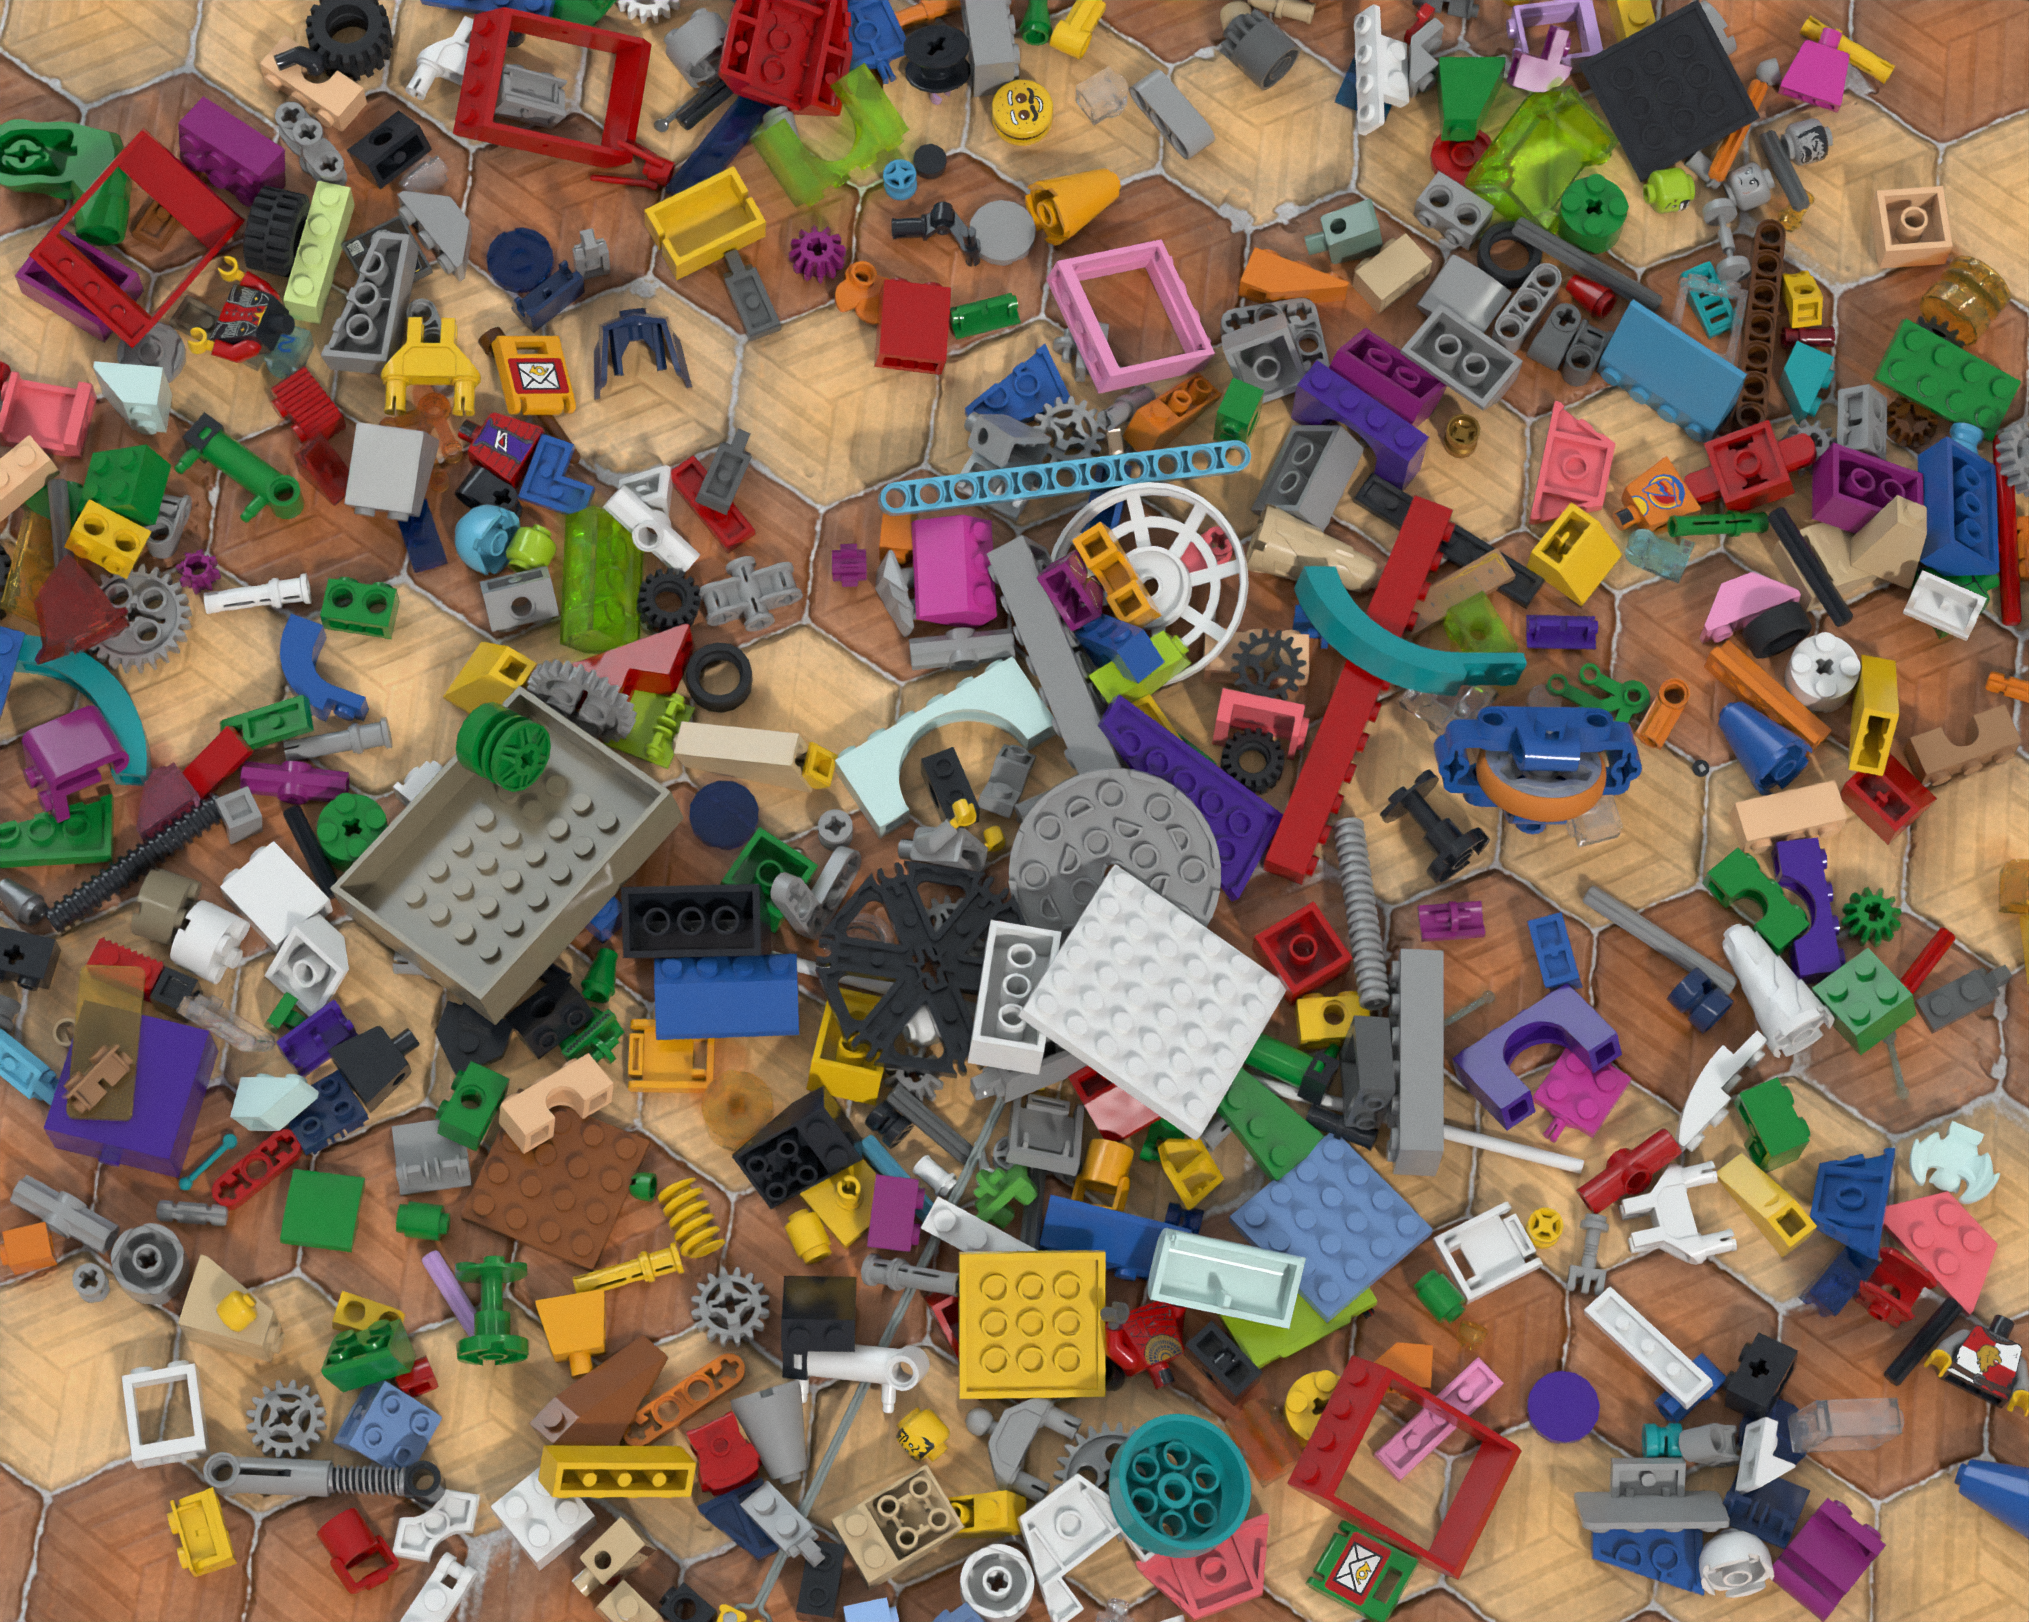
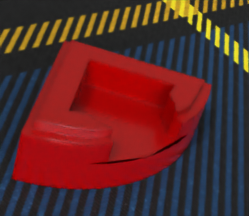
M1427 3L1420 7L1415 15L1418 17V20L1410 29L1406 30L1404 36L1405 43L1410 46L1411 37L1433 19L1435 8Z

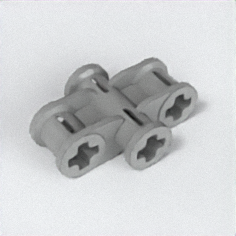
M285 102L281 104L275 112L279 134L290 150L300 156L302 170L306 174L311 175L316 183L322 181L345 186L347 173L344 169V160L331 142L322 138L323 129L321 124L317 120L312 119L299 103Z
M752 556L740 557L729 562L725 568L727 573L732 576L731 578L711 582L700 588L698 596H701V599L704 601L708 613L706 616L707 624L718 626L745 617L744 627L746 631H759L771 626L775 619L768 610L791 605L803 597L802 591L797 588L792 574L794 572L793 564L791 562H781L755 571L756 561Z

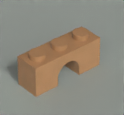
M2005 704L1973 715L1966 727L1972 740V744L1962 747L1951 743L1947 739L1942 727L1909 738L1903 750L1915 777L1923 785L1931 783L1932 786H1937L1952 778L1951 775L1963 771L1964 775H1968L1980 770L1983 764L1994 760L1998 764L2014 757L2015 751L2022 740Z

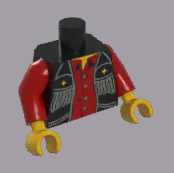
M225 256V262L234 268L226 272L218 267L221 278L228 282L238 280L240 284H233L210 339L207 340V334L203 329L195 327L190 330L191 337L201 341L193 342L187 340V344L193 354H202L208 350L211 351L212 356L234 363H242L257 355L273 352L281 335L292 334L295 328V321L289 315V310L281 303L280 294L270 283L250 271L244 273L239 269L235 258Z

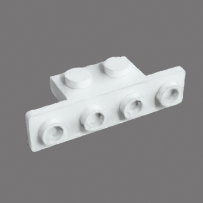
M1374 4L1357 14L1354 18L1358 133L1364 136L1384 124V102L1400 108L1409 103L1407 43L1381 35L1380 7Z

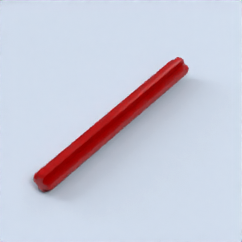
M1997 434L1992 441L1993 465L1996 466L1999 544L2002 546L1999 552L2001 617L2003 625L2017 626L2022 620L2015 485L2009 487L2007 485L2008 476L2001 475L2000 473L2002 470L2000 465L2002 463L1997 462L1996 458L2000 457L2001 453L1996 449V445L2000 444L2001 441L1998 438L1999 434Z

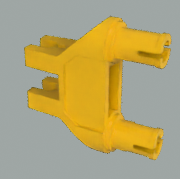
M408 317L407 343L393 355L381 372V381L386 385L384 413L394 416L396 403L397 415L402 416L406 414V387L409 385L455 386L453 414L463 416V405L465 403L464 410L466 416L475 415V387L481 383V375L472 362L457 347L458 325H456V319L441 318L440 343H424L425 326L422 317Z

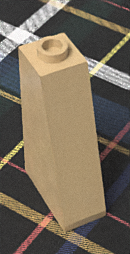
M682 721L679 733H676L674 736L673 752L684 767L803 792H812V787L802 776L808 745L799 733Z

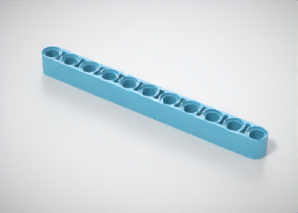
M1231 440L890 483L882 489L878 496V505L883 513L889 516H900L1109 490L1129 484L1145 482L1165 483L1238 473L1248 466L1251 460V452L1244 442ZM1227 449H1235L1240 453L1241 462L1238 466H1232L1226 461L1225 454ZM1194 453H1202L1207 458L1208 465L1205 470H1198L1193 466L1192 456ZM1160 457H1168L1173 461L1174 471L1172 474H1164L1159 470L1158 460ZM1127 461H1134L1139 465L1141 471L1138 478H1130L1125 474L1124 465ZM1100 465L1106 470L1107 478L1105 482L1098 483L1091 478L1090 469L1092 466ZM1065 469L1072 474L1073 483L1071 486L1063 487L1057 482L1056 474L1058 470ZM1025 474H1033L1038 478V490L1029 491L1025 489L1022 484V478ZM991 478H999L1004 482L1005 492L1003 495H994L989 491L988 482ZM965 482L970 486L972 492L969 499L962 500L955 495L954 486L956 483ZM930 486L936 490L938 497L935 503L927 504L923 502L920 497L922 487ZM896 490L902 494L904 499L902 507L892 508L887 504L886 494L888 491Z

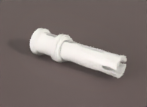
M307 573L301 574L300 578L279 580L278 578H272V580L268 581V584L204 592V604L207 614L262 605H272V607L277 609L282 608L283 604L304 601L305 604H311L312 602Z

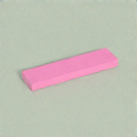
M1478 1357L1436 1397L1470 1417L1504 1383ZM1423 1408L1375 1452L1374 1457L1400 1482L1457 1427Z

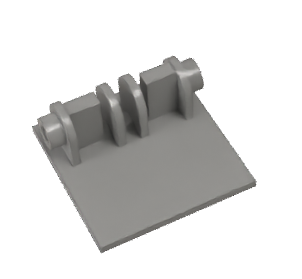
M439 1120L392 1126L396 1158L395 1169L400 1196L472 1185L467 1147L437 1134Z

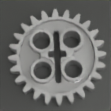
M145 564L140 565L138 572H133L132 569L127 579L113 574L114 577L109 579L104 574H101L100 578L103 583L101 586L92 583L89 585L94 595L82 596L84 604L88 607L78 608L80 617L84 618L77 622L79 629L84 631L80 636L83 643H89L87 649L90 655L98 652L96 657L100 664L109 659V666L113 671L121 663L126 674L129 673L132 665L137 666L139 673H143L144 664L147 663L156 670V660L159 658L169 663L167 652L172 651L179 654L180 650L176 642H187V636L182 630L192 628L190 620L186 619L192 616L190 607L185 606L189 603L186 594H180L182 592L180 583L172 584L173 580L169 573L160 579L161 573L158 567H155L148 574ZM120 596L128 597V600L122 605L113 604V601ZM151 601H163L161 606L156 609L147 608ZM107 613L112 614V615H109V616H107V617H104L105 614H107ZM165 620V622H164L163 624L157 623V622H160V621ZM114 628L123 629L122 633L116 637L107 636L108 632ZM148 632L157 633L153 640H141L142 636Z
M554 659L553 663L545 660L543 665H537L527 682L529 684L527 691L531 692L535 697L597 740L600 737L606 743H609L611 739L619 742L620 738L625 739L636 722L635 717L637 715V712L632 710L634 704L626 701L629 697L627 694L617 692L620 688L618 685H609L607 683L609 678L597 677L595 670L585 671L582 664H579L576 668L568 660H566L564 665L557 659ZM584 690H586L588 695L578 713L575 709Z
M1103 1422L1101 1433L1097 1434L1095 1429L1089 1426L1087 1439L1078 1433L1075 1434L1078 1446L1074 1447L1070 1444H1065L1064 1449L1069 1458H1057V1463L1065 1469L1054 1471L1053 1477L1064 1483L1075 1474H1079L1083 1470H1089L1097 1477V1482L1094 1485L1101 1489L1106 1484V1476L1110 1474L1111 1463L1105 1457L1106 1452L1112 1448L1119 1449L1122 1443L1136 1431V1426H1133L1128 1433H1123L1121 1422H1118L1115 1431H1110L1107 1423ZM1138 1466L1136 1468L1137 1472L1146 1478L1144 1469ZM1063 1483L1054 1486L1053 1491ZM1109 1487L1103 1491V1492H1105V1493L1108 1494V1495H1109ZM1165 1488L1166 1494L1171 1493L1169 1489ZM1133 1500L1135 1508L1144 1513L1141 1503ZM1121 1533L1116 1535L1118 1542H1122L1123 1536Z

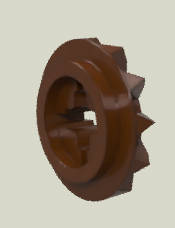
M1897 397L1894 402L1887 406V435L1892 441L1904 447H1919L1932 439L1938 424L1934 413L1907 398L1900 399ZM1909 411H1911L1915 420H1919L1913 427L1912 432H1910L1908 421L1902 420L1906 419Z

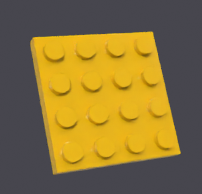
M1104 1250L959 1252V1399L1105 1397V1321L1100 1316L1101 1310L1105 1307L1106 1252Z

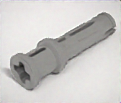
M383 717L380 722L360 726L358 723H352V725L348 726V730L290 741L286 740L283 744L284 748H286L284 750L286 760L297 761L353 750V753L362 754L364 749L385 746L388 749L392 748V738L387 717Z
M869 1254L863 1261L861 1277L864 1284L868 1286L883 1284L896 1291L909 1287L959 1297V1273L911 1266L902 1258L887 1260L882 1259L879 1254Z

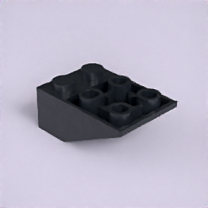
M823 1085L791 1103L734 1152L732 1158L769 1208L773 1209L861 1161L862 1137Z

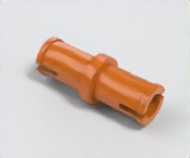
M919 0V4L895 11L894 14L904 31L925 22L928 25L935 23L936 18L960 11L962 8L960 0Z

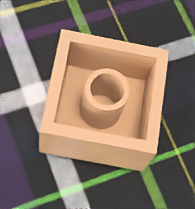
M1943 186L1877 190L1869 210L1879 269L1945 264L1953 245Z

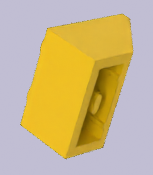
M1571 502L1531 551L1526 568L1544 578L1547 583L1582 607L1622 557V553L1600 522Z

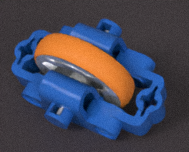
M1484 707L1478 712L1477 719L1451 721L1446 726L1445 734L1439 736L1434 742V753L1438 771L1442 776L1443 786L1446 791L1450 793H1463L1465 801L1474 806L1500 807L1508 823L1515 824L1520 831L1527 834H1539L1544 831L1546 825H1565L1567 820L1576 818L1593 808L1602 795H1620L1625 793L1630 786V781L1636 779L1642 771L1640 756L1630 724L1613 721L1612 715L1601 708ZM1466 748H1480L1476 763L1469 765ZM1603 750L1606 752L1609 767H1605L1604 760L1600 754Z

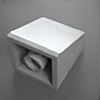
M357 422L344 504L355 508L354 514L374 517L375 511L388 513V519L408 522L409 516L420 517L439 447V439L424 431Z

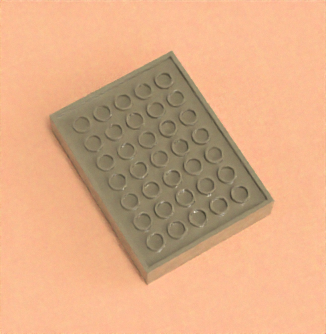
M520 685L502 705L544 726L549 733L551 742L549 760L543 773L535 783L522 791L511 792L505 790L497 784L488 781V779L463 768L457 760V754H455L330 888L346 915L494 1025L504 1017L684 819L670 790Z

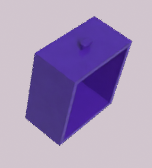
M84 1001L44 1125V1130L54 1147L98 1158V1162L115 1167L123 1164L179 1178L219 1052L210 1031ZM105 1044L109 1048L112 1044H118L120 1047L115 1053L119 1056L123 1051L133 1060L129 1065L130 1070L113 1087L102 1078L98 1084L107 1093L90 1111L86 1109L82 1114L79 1113L71 1105L76 1100L73 1096L69 1099L61 1097L67 1091L63 1085L78 1070L83 1074L93 1064L89 1058L102 1045Z

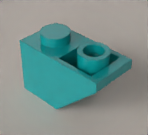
M1799 341L1796 342L1778 382L1798 425L1808 415L1813 418L1815 417L1823 400L1817 397L1820 388L1828 389L1836 372L1830 369L1834 359L1833 356Z

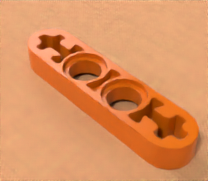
M733 1353L720 1355L635 1413L637 1418L633 1425L636 1424L639 1428L644 1427L650 1423L646 1415L652 1413L655 1423L661 1429L655 1431L654 1426L651 1425L644 1431L646 1438L640 1441L637 1437L629 1438L632 1430L628 1426L622 1437L624 1443L627 1446H651L737 1388L745 1378L743 1360ZM727 1363L730 1367L737 1365L738 1367L735 1370L736 1377L731 1379L728 1375L718 1380V1385L722 1388L715 1390L714 1383L707 1374L712 1372L715 1379L723 1373V1364ZM696 1382L705 1383L709 1387L708 1396L701 1401L693 1400L688 1394L692 1384ZM664 1403H674L679 1408L678 1416L672 1421L662 1420L658 1415L660 1406Z

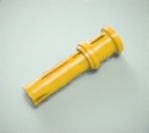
M672 1242L668 1248L651 1253L642 1251L636 1259L572 1278L576 1293L599 1289L606 1291L645 1279V1282L649 1281L651 1283L655 1282L656 1277L676 1271L679 1274L684 1273L676 1242Z

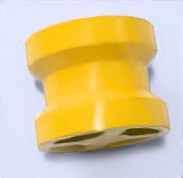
M1549 1207L1535 1210L1530 1215L1525 1227V1231L1534 1247L1548 1249L1554 1246L1562 1234L1564 1228L1563 1219L1556 1210Z

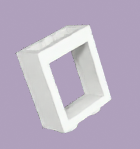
M186 1360L168 1363L167 1368L153 1370L152 1367H139L132 1369L131 1374L122 1376L132 1462L137 1469L211 1456L200 1372L195 1363L189 1364V1361ZM187 1379L195 1436L142 1445L135 1388Z

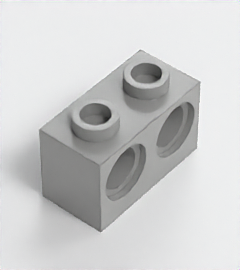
M1438 171L1416 200L1413 215L1417 217L1423 226L1436 229L1445 235V238L1451 244L1462 246L1469 251L1491 222L1494 206ZM1439 201L1445 206L1435 207L1431 202ZM1467 219L1471 221L1473 224L1463 225L1459 222V220Z
M1870 384L1838 390L1837 444L1886 461L1887 398Z

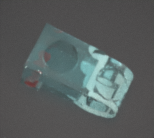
M1637 529L1632 532L1628 539L1625 556L1629 563L1679 584L1695 543L1682 538L1678 546L1657 538L1654 532L1648 529Z

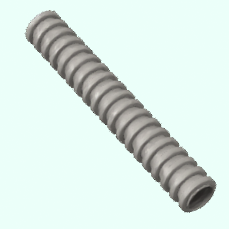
M1348 817L1337 821L1333 826L1335 842L1337 843V857L1340 862L1341 881H1343L1341 884L1344 891L1345 909L1347 910V924L1350 929L1349 937L1351 938L1350 945L1352 957L1354 958V972L1357 978V992L1360 997L1359 1005L1363 1009L1379 1010L1389 1005L1391 999L1388 994L1389 986L1387 984V975L1385 974L1384 955H1382L1383 946L1381 945L1380 927L1378 926L1379 920L1376 916L1378 914L1377 907H1375L1376 900L1373 897L1375 894L1372 887L1371 869L1369 868V854L1366 849V834L1364 822L1361 819Z

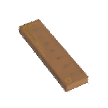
M1498 548L1433 584L1430 587L1425 602L1417 601L1414 611L1418 612L1419 616L1413 631L1409 632L1406 630L1402 639L1406 641L1413 639L1494 592L1501 585L1513 581L1516 575Z

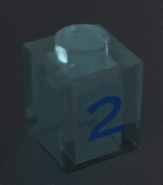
M295 326L292 334L280 336L274 351L264 354L267 369L271 374L285 379L303 366H306L314 347L311 331Z

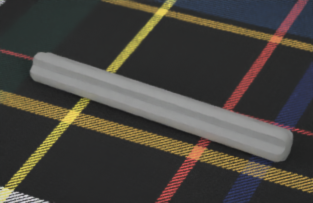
M1592 886L1586 892L1583 898L1584 904L1687 971L1691 972L1696 967H1699L1712 980L1713 988H1721L1727 995L1732 992L1737 984L1735 976L1598 887Z

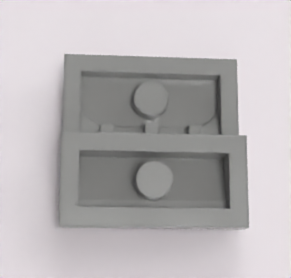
M1453 254L1415 306L1429 317L1441 303L1484 333L1512 292L1483 270Z

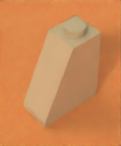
M1897 495L1850 539V566L1909 589L1913 584L1927 535V507Z

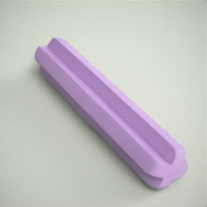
M434 1250L422 1258V1263L469 1337L474 1336V1314L477 1311L439 1251Z

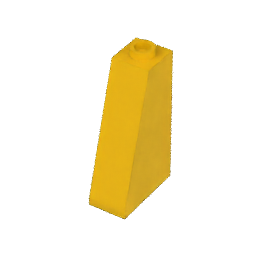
M1861 654L1859 677L1853 688L1848 770L1883 776L1899 717L1896 661Z

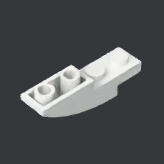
M1758 1030L1734 1054L1722 1045L1699 1075L1685 1102L1675 1134V1141L1682 1153L1686 1148L1690 1152L1694 1151L1706 1137L1702 1132L1710 1124L1716 1128L1729 1114V1111L1725 1108L1731 1099L1727 1094L1742 1080V1077L1738 1074L1746 1066L1753 1069L1765 1056L1762 1049L1768 1039Z

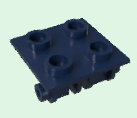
M339 1070L311 1085L319 1092L318 1098L288 1123L306 1156L310 1153L316 1155L318 1151L329 1145L327 1139H330L333 1144L336 1143L333 1136L337 1133L340 1134L342 1139L345 1138L344 1129L349 1134L359 1127H364L363 1122L369 1119L368 1114Z
M1737 1472L1730 1490L1727 1491L1723 1501V1505L1730 1518L1729 1526L1739 1531L1756 1535L1759 1539L1785 1550L1810 1490L1778 1477L1758 1489L1740 1495V1491H1735L1738 1477Z

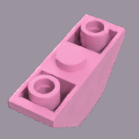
M1750 572L1721 583L1699 638L1702 644L1711 640L1715 643L1726 640L1732 636L1734 631L1745 628L1753 619L1769 609L1788 602H1798L1801 594L1796 588L1755 572Z

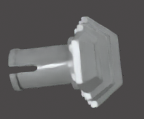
M889 550L877 568L875 590L904 637H908L914 628L913 620H916L915 599H909L907 593L908 589L915 588L914 567L900 569L894 552Z

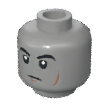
M1751 162L1728 172L1727 182L1723 183L1727 198L1733 200L1735 205L1745 212L1769 202L1771 199L1770 189L1775 187L1768 168L1761 170L1757 163Z

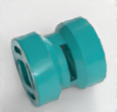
M1644 1423L1642 1426L1643 1458H1658L1659 1456H1667L1668 1458L1683 1457L1679 1447V1435L1682 1431L1681 1424L1669 1423L1666 1427H1658L1655 1423Z

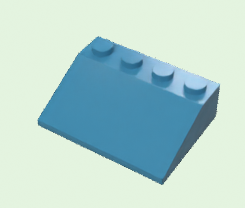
M1634 299L1627 307L1601 357L1597 372L1601 374L1603 380L1608 384L1619 386L1628 392L1635 402L1648 405L1657 411L1661 419L1668 423H1675L1684 429L1691 439L1704 443L1714 440L1731 417L1747 376L1745 372Z

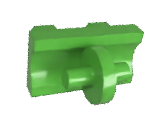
M1014 1164L1006 1173L1000 1167L993 1173L981 1169L976 1174V1179L980 1185L973 1191L976 1197L979 1198L975 1201V1207L978 1210L976 1217L985 1222L990 1221L1004 1229L1015 1216L1014 1209L1007 1204L1013 1197L1024 1206L1029 1205L1037 1197L1038 1191L1037 1186L1027 1175V1166Z

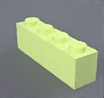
M322 181L317 182L283 298L284 306L289 310V315L296 320L321 324L341 255V244L345 241L355 206L351 187Z

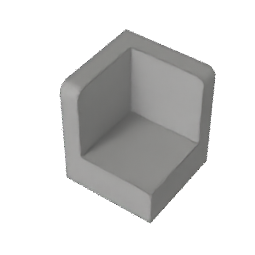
M248 786L215 799V805L227 828V838L230 844L263 832L262 815Z

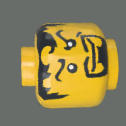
M917 1407L896 1425L899 1429L896 1435L897 1441L911 1458L917 1462H921L926 1458L934 1462L949 1449L945 1442L950 1436V1430L932 1409L927 1408L921 1411Z

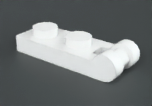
M446 1552L400 1622H447L476 1579L478 1571L469 1565L465 1568L456 1562L457 1557ZM448 1574L458 1580L453 1589L443 1584Z

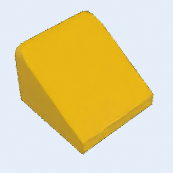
M809 742L802 776L812 788L821 789L831 786L835 760L838 755L814 742Z

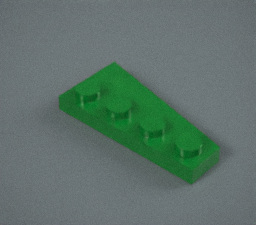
M113 795L102 796L100 801L86 805L83 802L68 805L70 818L59 823L56 822L52 814L42 812L35 814L34 818L19 823L13 820L0 824V868L113 862Z

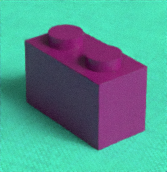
M876 1174L867 1247L910 1252L911 1245L918 1246L921 1224L914 1223L915 1209L923 1210L925 1188L918 1187L919 1179Z

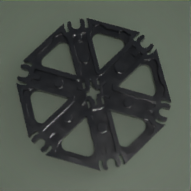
M904 860L903 865L908 875H904L902 865L896 862L894 863L896 877L887 878L882 868L877 870V881L880 884L878 885L871 873L821 932L818 947L828 949L831 954L828 957H816L817 966L815 971L845 1043L847 1044L848 1040L857 1034L852 1041L851 1050L855 1051L860 1044L870 1046L871 1050L865 1058L868 1063L874 1060L877 1052H880L882 1054L874 1062V1066L957 1078V1073L953 1067V1064H957L958 1073L963 1077L967 1075V1068L964 1062L968 1060L974 1022L961 993L978 995L984 957L966 954L988 929L991 920H1001L1027 926L1014 894L1008 902L1002 904L1007 899L1008 888L1005 887L1000 894H992L989 891L995 879L992 876L984 881L983 886L978 885L985 878L986 873ZM924 882L956 886L961 888L966 896L936 933L917 891V887ZM876 901L883 905L900 945L848 937L846 929L867 903ZM925 957L927 961H930L931 965L938 964L939 966L936 969L935 980L929 972L922 973L921 971L925 966ZM844 976L894 983L864 1020H855L850 1016L838 987L839 980ZM923 982L926 983L928 990L925 989ZM924 1005L943 1046V1054L938 1059L902 1055L894 1048L895 1040ZM977 1065L979 1071L984 1068L983 1065Z

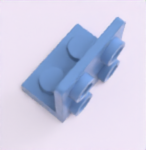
M382 1380L363 1387L333 1443L345 1450L361 1453L378 1465L385 1466L386 1470H389V1467H392L393 1470L396 1467L402 1469L419 1461L442 1417L387 1381Z

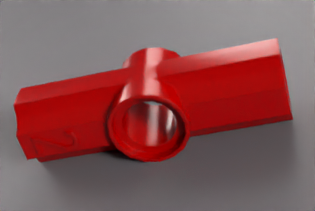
M1662 1128L1633 1150L1623 1148L1614 1152L1607 1161L1606 1169L1576 1191L1591 1213L1598 1214L1626 1193L1636 1195L1643 1192L1650 1185L1653 1177L1652 1174L1682 1154V1151L1672 1135L1665 1128Z

